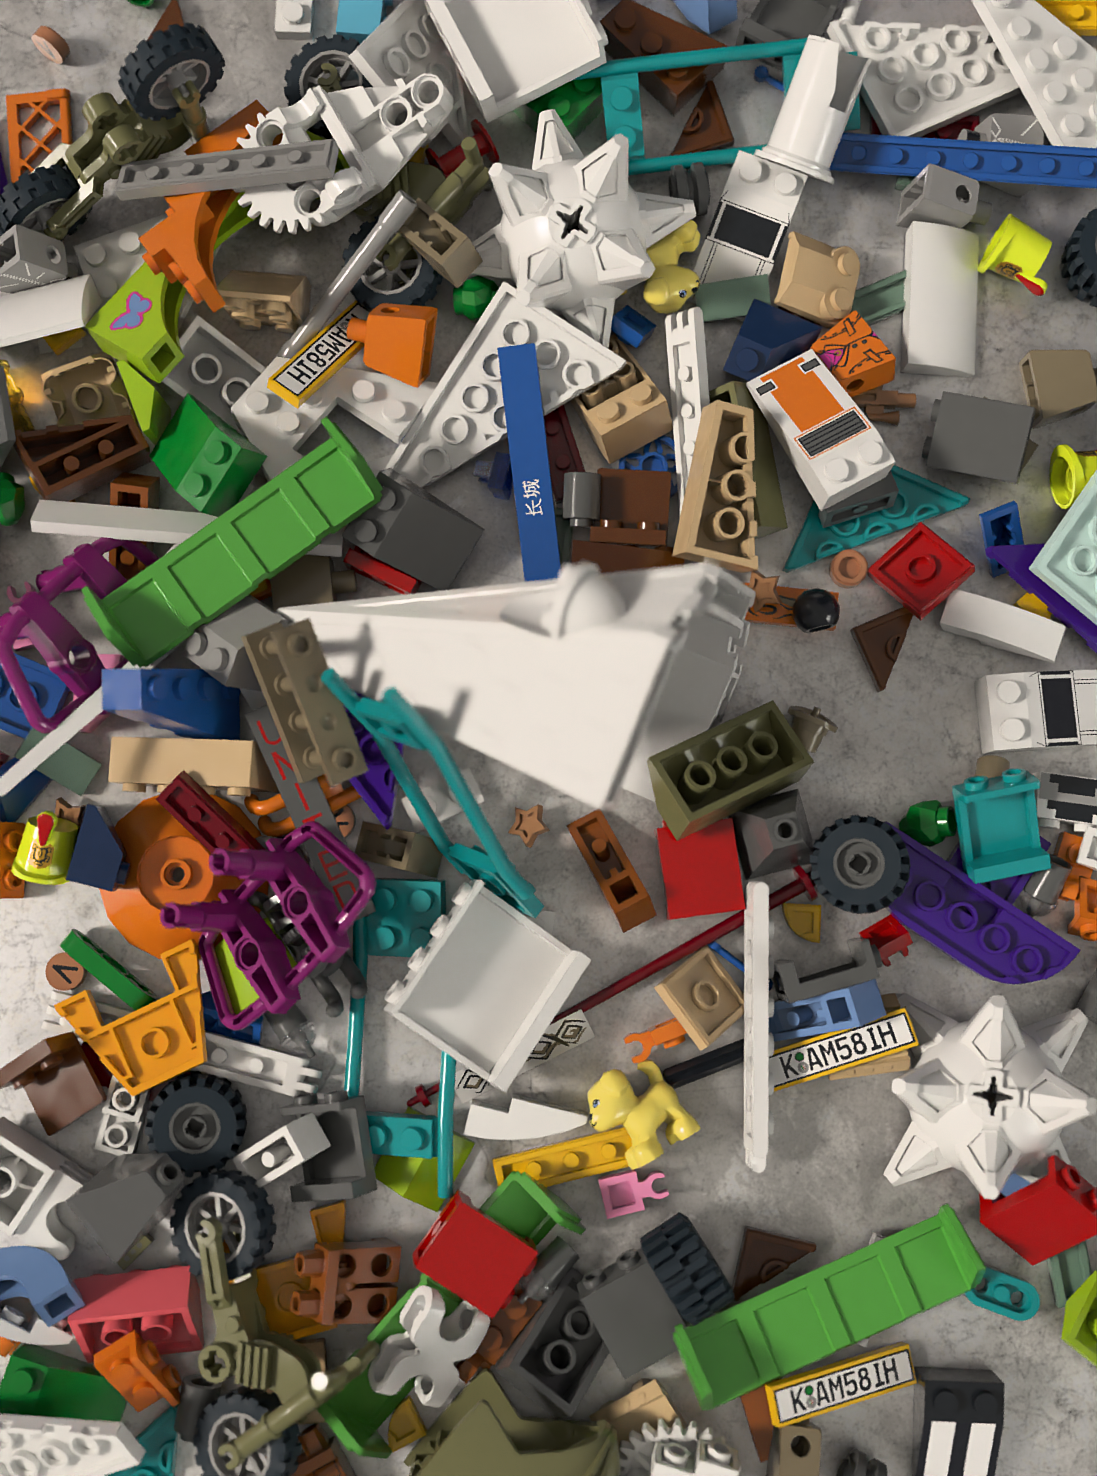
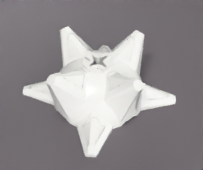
M555 109L542 111L539 113L532 169L503 163H493L488 172L503 214L500 224L472 242L483 260L473 271L472 275L513 280L517 285L516 301L524 307H545L560 311L569 324L608 348L615 299L627 289L652 276L655 267L646 252L647 248L695 218L694 201L635 192L628 183V138L622 134H617L591 154L584 157Z
M906 993L898 998L900 1008L905 1006L907 1008L920 1044L911 1047L915 1058L911 1070L892 1080V1092L909 1108L912 1119L883 1173L894 1187L953 1167L964 1172L984 1198L996 1199L1011 1174L1015 1173L1030 1183L1047 1176L1049 1173L1048 1158L1055 1154L1065 1163L1071 1165L1059 1136L1061 1129L1097 1112V1099L1062 1078L1061 1074L1089 1022L1080 1009L1076 1008L1019 1028L1004 996L992 995L970 1020L963 1022L953 1020ZM989 1086L991 1093L996 1094V1102H991L990 1106L988 1100L983 1099L984 1092H982L989 1090Z

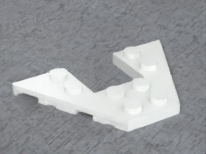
M276 356L231 407V415L245 438L267 455L261 467L269 482L304 457L297 450L321 424L320 420L327 417L337 404L398 444L407 434L439 383L424 381L416 388L386 374L342 367L297 409L267 388L268 379L290 360V358Z

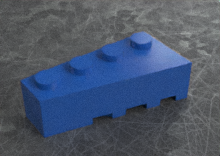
M102 669V710L134 721L149 723L151 727L157 729H167L181 737L240 740V688L224 686L203 669Z

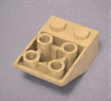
M231 270L217 285V289L226 303L223 308L234 322L239 323V327L243 329L260 330L261 325L275 326V330L279 332L295 333L309 314L311 284L306 276Z
M616 333L610 336L608 349L626 360L624 368L570 400L593 442L609 464L673 430L666 398L626 346L616 337Z

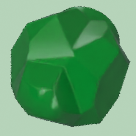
M477 275L463 282V285L458 289L454 287L453 306L456 315H465L472 322L477 323L499 289L495 282Z
M0 472V523L2 526H13L19 522L25 510L24 487L16 483L15 478L11 474Z
M938 800L922 801L909 807L907 813L899 821L898 826L899 830L920 844L932 847L943 842L946 837L956 835V814L952 806L943 807Z

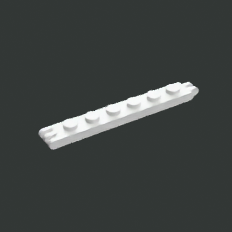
M700 307L690 308L689 311L684 310L677 314L668 315L665 318L679 515H681L702 409L710 404L704 319ZM687 559L684 560V565L702 564Z
M749 881L744 887L746 908L744 910V1147L747 1166L754 1172L761 1173L766 1169L768 1135H773L774 1117L772 1112L768 1111V1098L774 1093V1078L772 1072H769V1057H772L774 1054V1038L772 1033H769V1017H773L774 999L773 995L769 994V978L774 976V959L772 955H769V940H772L774 937V920L772 916H769L768 885L764 882Z
M52 990L50 998L61 1002L74 995ZM95 1001L105 1025L134 1012ZM48 1005L46 1013L60 1017L59 1023L52 1020H44L41 1028L59 1034L71 1031L75 1033L74 1027L66 1018L61 1017L53 1005ZM205 1031L208 1062L193 1068V1070L293 1097L299 1096L301 1091L317 1093L319 1086L304 1081L305 1076L321 1079L323 1071L308 1066L309 1058Z

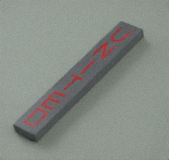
M268 705L245 714L296 829L310 821L319 822L348 847L317 777L306 783H298ZM312 837L304 842L303 845L318 878L333 893L335 904L339 913H341L359 889V879ZM372 898L356 920L377 911Z

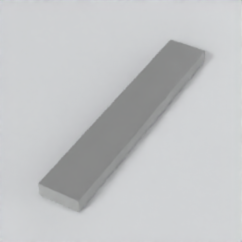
M325 139L133 161L121 166L115 193L120 201L333 178L339 147L335 139Z

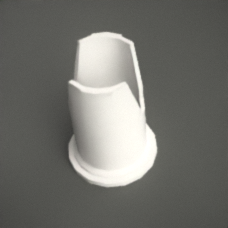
M809 34L768 145L763 147L762 150L756 149L754 155L808 175L811 178L833 184L835 179L830 176L831 171L829 168L872 59L858 57L843 51L839 52V43Z

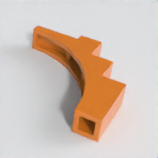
M256 99L184 152L186 155L244 149L236 140L238 137L250 139L251 136L245 128L247 123L256 128L259 124L257 114L261 113L265 116L269 112ZM282 133L274 138L273 145L281 143ZM233 189L163 196L170 207L164 211L168 217L138 238L147 251L142 255V258L155 276L162 272L171 284L179 280L197 305L204 301L210 310L215 313L225 306L226 303L217 289L214 277V246L220 226L231 204L240 192L236 193Z

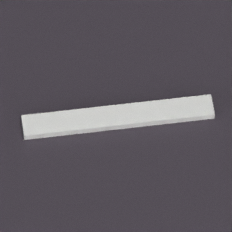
M39 499L30 521L32 532L181 544L218 517L199 512ZM345 526L336 533L325 536L321 543L306 553V555L342 557L345 539L342 534L345 531Z

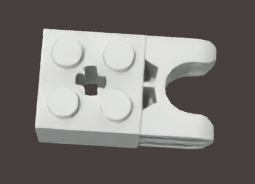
M3 1116L0 1118V1230L10 1237L14 1234L32 1247L48 1252L57 1260H64L69 1257L75 1247V1236L60 1222L57 1215V1204L65 1202L93 1178L94 1175ZM6 1172L10 1175L11 1180L4 1176Z

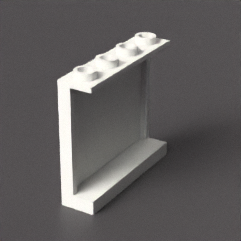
M424 0L433 23L486 123L607 63L604 46L608 44V38L601 23H593L591 19L593 14L588 0Z
M471 880L469 884L467 882L462 883L453 895L452 901L455 904L448 915L442 914L435 921L430 930V934L433 937L425 949L419 947L412 955L407 964L410 971L402 982L397 980L391 986L385 996V1000L388 1003L383 1010L495 1088L506 1092L591 962V959L580 951L571 950L485 888V883L482 880Z

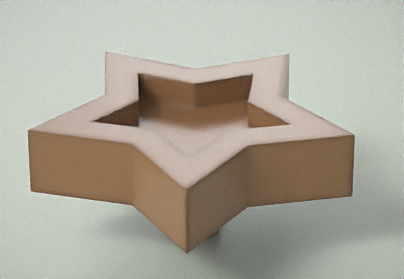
M757 570L751 572L750 584L747 586L756 592L753 604L755 613L766 603H782L776 591L780 576L765 577Z
M62 797L56 799L55 815L58 818L77 824L79 834L85 805L71 806Z
M538 804L527 811L515 807L516 822L508 833L520 836L526 847L531 848L538 835L550 831L542 821L543 806Z

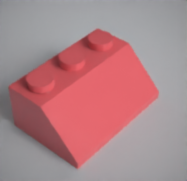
M172 1265L163 1269H135L127 1273L94 1274L90 1277L75 1278L74 1283L81 1293L85 1306L68 1315L67 1321L87 1363H94V1354L133 1330H136L145 1341L151 1340L160 1355L202 1350L204 1348L200 1287L196 1276L189 1271L190 1266Z

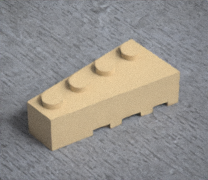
M716 400L703 407L672 556L699 563H709L740 573L758 570V556H755L757 520L754 521L753 500L756 497V482H753L752 461L755 460L754 409Z
M111 737L108 782L123 784L122 791L146 793V786L157 787V793H161L184 770L209 795H215L216 790H227V795L250 797L251 792L280 793L257 741Z

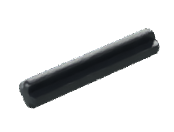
M744 1038L665 1069L663 1071L665 1082L672 1086L673 1089H676L744 1062Z

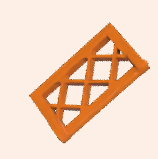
M59 88L42 92L6 95L12 183L18 181V177L26 169L30 172L34 170L30 165L43 150L48 154L52 152L47 145L60 131L62 143L73 144L70 90ZM60 104V119L56 122L45 111L50 105ZM31 107L35 111L21 126L19 108ZM42 116L53 127L39 141L28 130ZM26 135L37 145L22 160L21 138Z

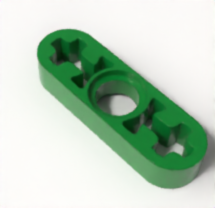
M72 929L60 943V947L70 957L134 1010H138L157 1000V996L152 990L82 932Z

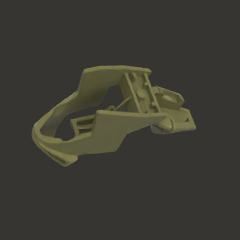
M488 1368L483 1369L461 1389L426 1431L427 1435L417 1442L404 1460L406 1466H410L409 1476H620L621 1471L617 1429L612 1424H608L605 1419L595 1422L522 1416L512 1404L493 1372Z

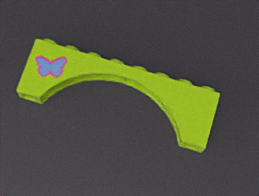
M306 131L311 141L325 140V138ZM340 149L334 174L340 170L350 168ZM240 192L231 204L220 226L214 251L232 234L255 220L247 215L251 205L242 207L238 203V200L245 192ZM144 262L84 327L103 352L119 361L124 360L133 369L160 384L185 357L178 337V319L181 304L187 290L179 280L171 284L162 272L155 276L147 263Z

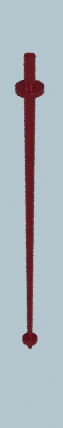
M800 865L793 867L792 871L796 880L769 894V911L802 893L810 901L818 898L814 888L816 883L812 880L811 873H806ZM744 910L739 911L558 1014L550 1024L582 1009L583 1013L738 929L744 925ZM440 1082L427 1090L422 1084L416 1086L415 1091L417 1095L407 1101V1106L412 1107L419 1102L425 1108L432 1105L430 1096L439 1092Z

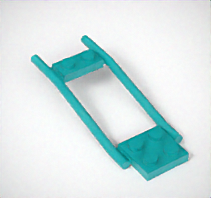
M807 38L607 60V63L573 80L601 77L606 140H610L617 134H622L629 139L628 176L671 171L672 165L682 164L684 169H690L691 163L702 162L704 167L732 164L735 162L739 150L754 155L756 149L762 150L768 144L645 159L638 73L782 56L785 99ZM857 51L845 52L851 55L858 56ZM859 93L844 131L861 129Z
M333 668L324 671L321 675L322 682L369 731L442 855L461 874L465 873L471 880H482L485 883V888L517 911L536 918L544 908V905L534 895L536 892L535 887L526 881L516 870L515 865L510 862L445 743L426 723L425 719L395 687H389L383 692L381 702L366 697L361 699ZM393 741L422 751L429 750L485 850L477 845L469 848L459 843L453 844L450 841Z
M375 878L376 887L372 900L377 911L353 922V961L361 971L366 982L368 954L369 956L412 957L419 947L425 949L433 937L430 934L433 924L442 914L446 916V880ZM350 995L344 1090H347L348 1097L359 1096L366 995L361 999H355ZM442 1050L438 1118L432 1115L366 1111L372 1154L429 1159L438 1157V1197L451 1198L453 1197V1111L456 1060Z

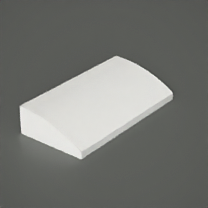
M913 221L908 228L905 238L904 270L907 272L904 279L905 309L903 310L900 373L973 378L975 375L978 234L952 226Z
M91 273L1 296L0 348L84 327L102 303Z

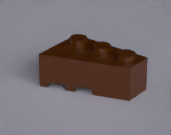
M621 0L599 21L608 38V44L604 46L605 52L613 59L728 47L633 0ZM725 63L639 72L638 81L666 110L675 116L706 86L708 81L712 80L724 69Z
M132 415L82 421L83 424L58 427V424L46 426V429L21 432V429L14 430L16 441L13 447L44 500L69 502L116 479L123 472L129 473L151 462L149 457L150 446Z
M573 540L571 563L576 565L581 561L591 562L598 566L600 574L683 566L685 559L672 556L674 548L667 546L647 549L639 548L635 545H614Z

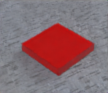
M920 522L870 566L867 573L873 581L921 621L975 572V565L925 524Z

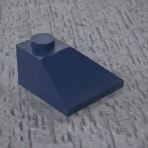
M754 298L723 370L750 381L810 350L812 344L817 341L822 327Z
M87 804L66 880L111 892L117 891L119 884L125 886L131 863L125 862L127 852L105 807Z

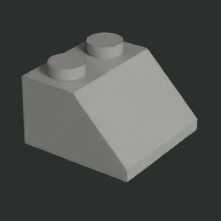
M249 594L208 624H202L197 627L194 633L187 638L183 655L224 686L262 691L241 636L276 622H281L284 628L289 620Z

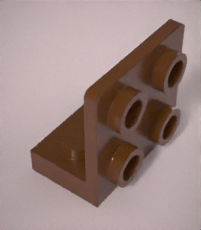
M599 468L597 473L601 474L600 520L594 521V526L590 528V542L667 546L671 473L666 471Z
M74 1031L43 1039L0 1069V1089L13 1086L14 1090L24 1088L48 1136L58 1133L107 1100V1095Z

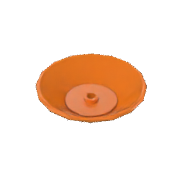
M157 795L140 802L121 818L115 826L127 852L125 862L131 863L125 886L119 884L117 891L113 892L103 889L99 890L108 919L128 943L158 959H162L160 954L191 939L196 940L198 945L202 932H193L190 928H165L161 923L160 913L161 909L166 907V903L191 904L192 902L220 901L218 894L223 889L236 890L246 879L239 880L234 875L213 874L209 867V858L212 853L156 800L159 796ZM210 795L254 838L262 836L261 832L240 807L217 795ZM178 867L182 868L185 873L184 878L179 882L173 878V872ZM265 881L256 891L268 896L269 881ZM252 906L260 914L261 910L256 906ZM221 932L214 942V948L223 940Z

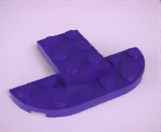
M885 821L903 839L910 857V877L904 892L892 905L886 908L903 926L977 975L1000 983L1024 984L1041 979L1045 980L1063 970L1080 952L1079 948L1013 905L1033 872L975 884L963 872L959 841L948 859L944 860ZM1040 836L1041 847L1047 852L1052 843Z

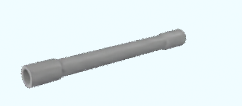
M402 190L397 192L379 216L377 224L272 361L276 356L291 359L320 332L391 236L399 231L418 204L410 195Z

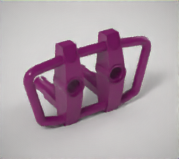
M101 537L92 544L86 543L77 546L72 555H68L62 560V565H58L52 570L41 571L42 574L36 576V586L40 590L38 593L36 591L25 593L19 603H15L9 608L10 612L0 616V664L29 724L35 730L45 734L55 730L62 721L102 686V669H105L97 656L94 645L85 640L74 626L50 603L59 594L79 591L86 585L101 600L126 583L127 580L102 556L104 553L122 546L146 567L160 559L140 541ZM29 638L45 659L50 671L57 675L78 697L51 718H46L43 715L12 650L15 640ZM70 650L74 655L73 665L71 664L69 659ZM124 658L113 669H121L129 661ZM103 710L99 715H105L107 711Z
M307 822L290 832L284 839L270 838L266 842L268 850L241 849L240 851H231L221 848L214 850L216 854L212 853L209 858V867L213 874L234 875L246 880L236 890L223 889L218 894L220 901L192 902L191 904L170 902L166 903V907L161 909L160 920L165 928H190L193 932H202L198 941L201 960L221 1022L231 1030H242L248 1027L268 1010L273 1014H287V1011L301 999L298 986L321 962L337 963V960L351 948L347 930L371 900L375 892L376 879L371 867L319 822ZM312 837L359 879V889L341 913H339L335 904L333 893L324 886L315 872L295 851L299 845ZM265 881H269L282 905L284 914L292 921L311 948V951L293 969L287 957L284 943L276 937L264 919L247 901ZM220 932L234 957L236 966L243 972L259 996L257 1000L237 1015L234 1013L214 948V942Z

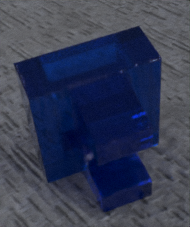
M496 451L494 462L477 460L473 473L474 476L479 477L478 481L480 483L488 485V489L495 498L509 500L513 487L510 454Z

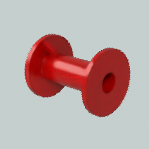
M477 119L472 120L471 128L474 133L472 137L476 140L481 156L486 155L492 163H499V154L490 135ZM461 144L440 157L431 148L425 150L429 165L438 168L443 173L445 179L466 159Z

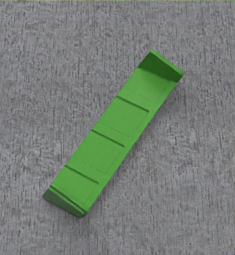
M327 417L320 420L331 437L102 600L88 585L81 589L87 606L106 638L133 666L147 667L190 637L197 627L214 620L256 590L259 583L266 578H273L318 546L325 536L336 533L381 500L383 495L380 491L383 488L364 457L335 422L331 423Z
M518 1171L511 1172L480 1207L481 1211L523 1239L526 1236L532 1239L535 1246L543 1240L556 1223L580 1235L586 1230L580 1223L582 1219L564 1200L525 1171L522 1174ZM423 1273L420 1276V1283L415 1288H410L367 1336V1341H374L380 1347L384 1340L391 1335L406 1331L400 1323V1313L413 1292L420 1286L437 1289L440 1293L446 1309L443 1318L451 1315L459 1304L465 1300ZM356 1349L345 1362L354 1357L361 1349ZM370 1363L365 1371L346 1384L343 1390L318 1407L317 1411L349 1451L363 1457L387 1459L392 1454V1450L378 1433L377 1429L414 1388L416 1376L409 1379L395 1395L389 1396L377 1393L372 1390L368 1378Z
M947 1203L940 1206L938 1214L708 1317L695 1326L691 1325L684 1328L682 1323L674 1326L673 1340L702 1411H708L756 1390L775 1379L782 1378L828 1357L847 1346L854 1345L902 1323L910 1317L926 1312L971 1291L981 1283L986 1266L954 1209Z

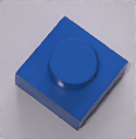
M626 305L613 315L611 331L616 333V337L621 342L638 348L651 337L657 325L629 305Z

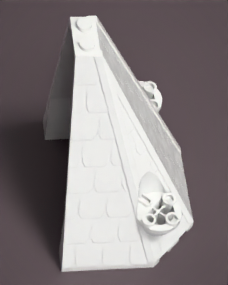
M581 561L576 565L569 562L566 563L561 570L559 579L278 608L276 612L289 620L287 626L310 618L328 667L333 668L351 689L381 702L383 692L389 687H395L425 719L430 727L600 809H613L621 788L655 802L647 764L648 758L720 725L742 671L743 662L738 660L739 654L736 653L737 646L744 648L747 644L750 622L745 621L744 618L749 607L751 608L754 604L756 592L724 569L709 563L600 574L596 564Z

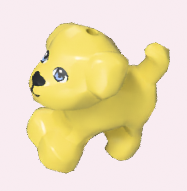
M693 220L685 223L646 250L654 264L655 271L644 285L643 298L658 313L671 314L678 312L687 299L699 289V276L688 268L678 266L680 254L695 251L700 242L701 235L697 230L698 225Z
M646 1059L638 1063L637 1066L638 1070L648 1076L650 1084L642 1095L636 1096L630 1082L619 1069H612L603 1073L601 1079L596 1081L588 1091L589 1123L592 1128L603 1132L621 1124L632 1138V1147L625 1153L627 1163L632 1170L648 1164L664 1153L656 1135V1130L663 1122L668 1124L665 1129V1135L670 1145L690 1137L701 1129L696 1119L680 1105L677 1093L672 1086L664 1081L660 1068L651 1059Z

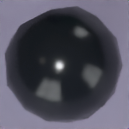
M820 588L809 589L796 598L793 605L792 618L797 627L804 633L826 630L837 624L840 605L835 596L827 590Z

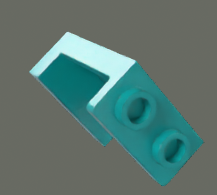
M1008 769L1002 772V776L992 778L973 776L965 779L963 784L952 786L963 872L975 884L1051 869L1050 855L1040 844L1034 793L1035 789L1041 788L1040 780L1025 769Z

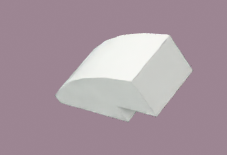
M957 589L948 596L940 620V625L945 632L980 640L982 645L1052 663L1056 661L1066 631V626L1040 615Z
M518 1094L512 1095L510 1108L472 1099L463 1135L495 1140L541 1138L585 1125L588 1114L587 1111Z

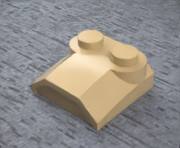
M790 232L778 294L774 304L831 329L851 312L860 273L858 255L848 246L834 248L800 233Z

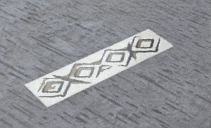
M582 1009L548 1026L517 1076L595 1037ZM467 1067L456 1072L455 1091L462 1104L495 1088Z

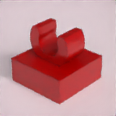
M891 914L859 932L861 939H868L870 945L875 944L877 946L882 963L886 967L891 965L888 957L898 951L906 957L909 953L907 946L913 943L909 932Z

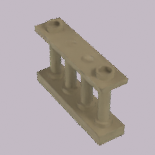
M310 618L284 628L281 622H276L241 636L298 783H306L325 774L329 785L334 787L368 771L343 703L321 680V675L329 667Z

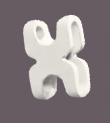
M428 1286L418 1287L400 1313V1323L406 1331L391 1335L385 1339L380 1346V1353L371 1362L368 1378L372 1390L389 1396L395 1395L409 1379L416 1376L414 1388L421 1403L435 1408L442 1406L459 1380V1371L453 1363L468 1359L477 1351L488 1331L490 1317L468 1302L462 1301L451 1315L443 1318L446 1310L445 1303L437 1289Z

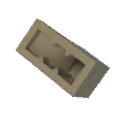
M418 198L416 200L417 207L399 229L398 234L409 242L429 262L435 271L458 289L483 260L468 236Z
M362 822L355 849V854L362 860L437 878L442 853L437 849L431 837L392 827L386 830L383 825Z

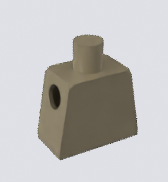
M1031 350L1019 362L1027 405L1036 409L1032 429L1085 412L1097 403V368H1093L1091 356L1087 350Z
M305 554L270 579L274 611L282 607L337 602L336 594L357 592L355 570L334 571L333 560L330 556Z
M809 1419L781 1428L774 1426L766 1476H819L821 1429L812 1422H809ZM800 1436L798 1444L791 1447L793 1438Z

